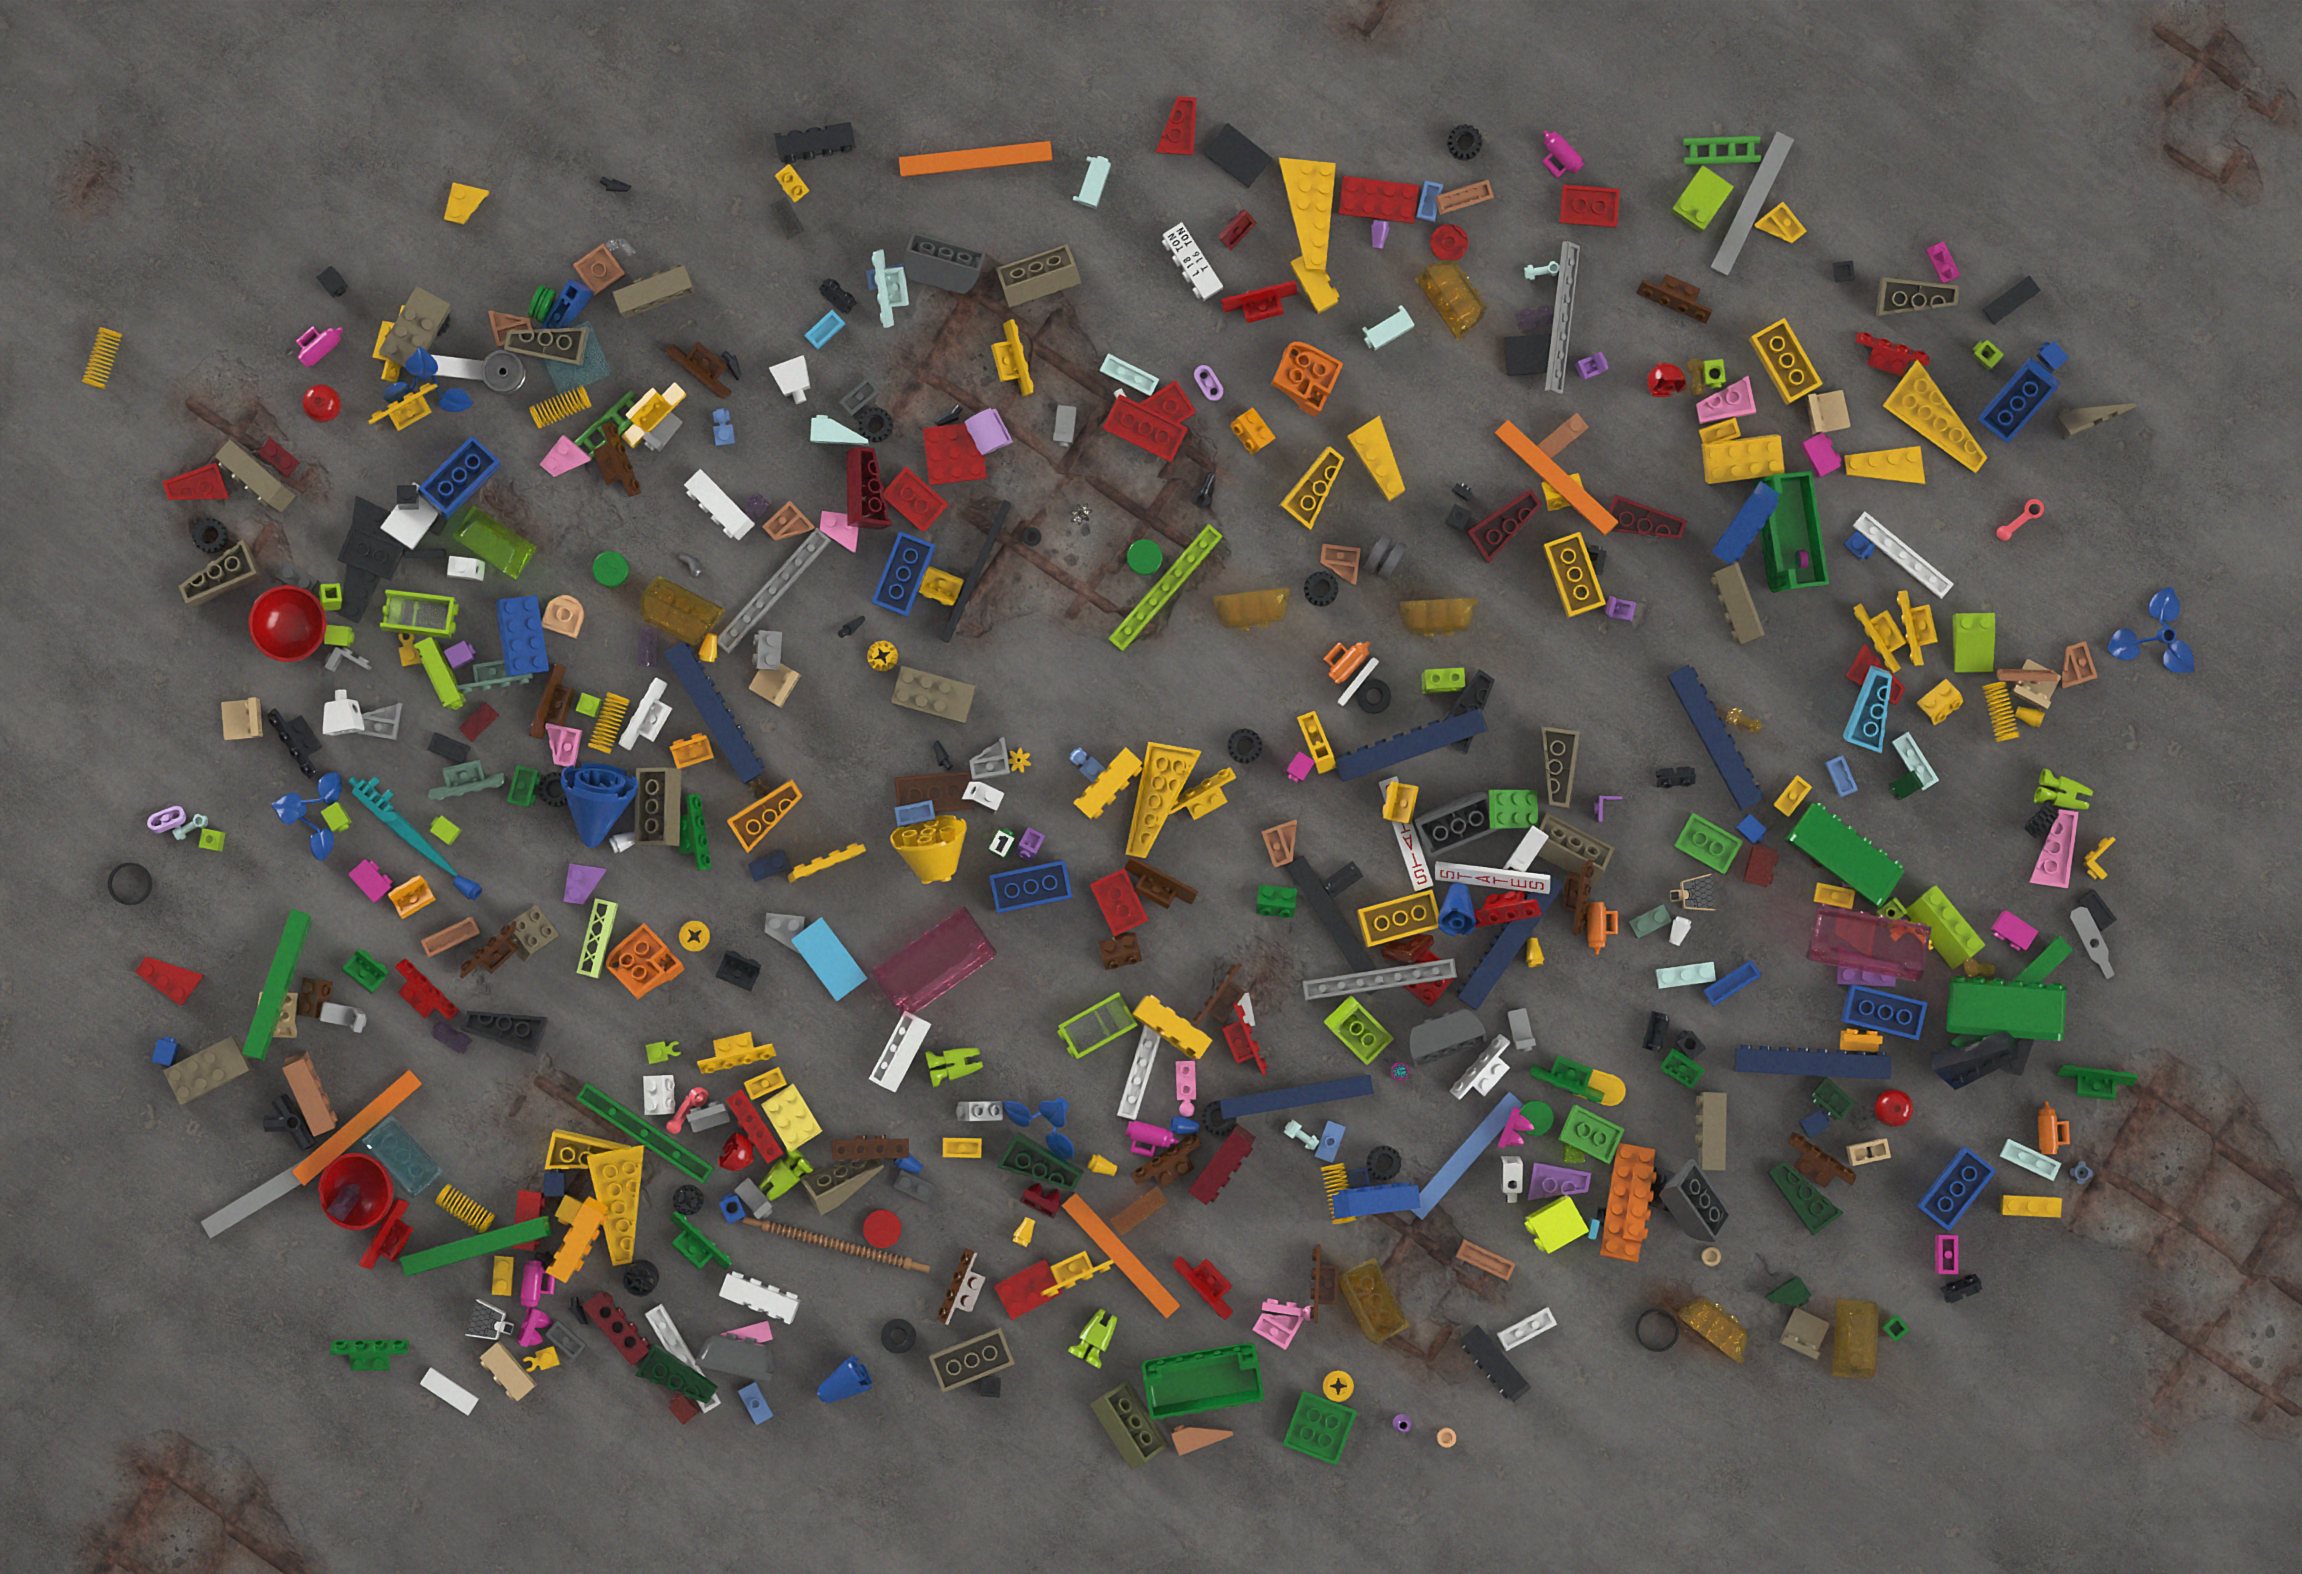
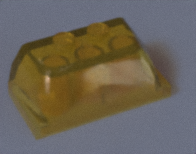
M1442 260L1425 267L1415 278L1457 341L1463 339L1483 318L1487 307L1481 299L1479 291L1470 283L1468 275L1460 269L1454 260Z
M659 575L644 590L640 602V611L645 622L693 646L703 641L710 630L724 616L726 610Z
M1285 587L1213 596V608L1218 620L1225 628L1239 627L1240 630H1249L1253 625H1258L1259 628L1270 627V623L1283 621L1288 611L1290 588Z
M1478 597L1401 601L1399 603V614L1403 626L1409 634H1424V637H1435V633H1443V636H1455L1454 632L1468 631L1474 619L1475 609L1478 606Z
M1375 1257L1339 1276L1338 1286L1363 1335L1371 1343L1379 1344L1410 1327Z
M1698 1297L1690 1300L1677 1311L1676 1316L1740 1365L1744 1362L1745 1358L1742 1355L1747 1346L1748 1332L1738 1324L1740 1320L1732 1314L1727 1316L1723 1312L1725 1309L1717 1302L1713 1305L1707 1299Z
M1836 1299L1833 1377L1872 1379L1876 1372L1879 1317L1876 1301Z

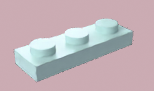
M1109 353L1100 368V372L1148 396H1152L1159 382L1158 378Z
M1909 732L1891 742L1908 770H1914L1924 785L1921 788L1922 791L1939 781Z
M1714 962L1656 970L1658 989L1716 981Z
M2007 1139L2000 1154V1157L2051 1181H2054L2061 1166V1163L2010 1139Z

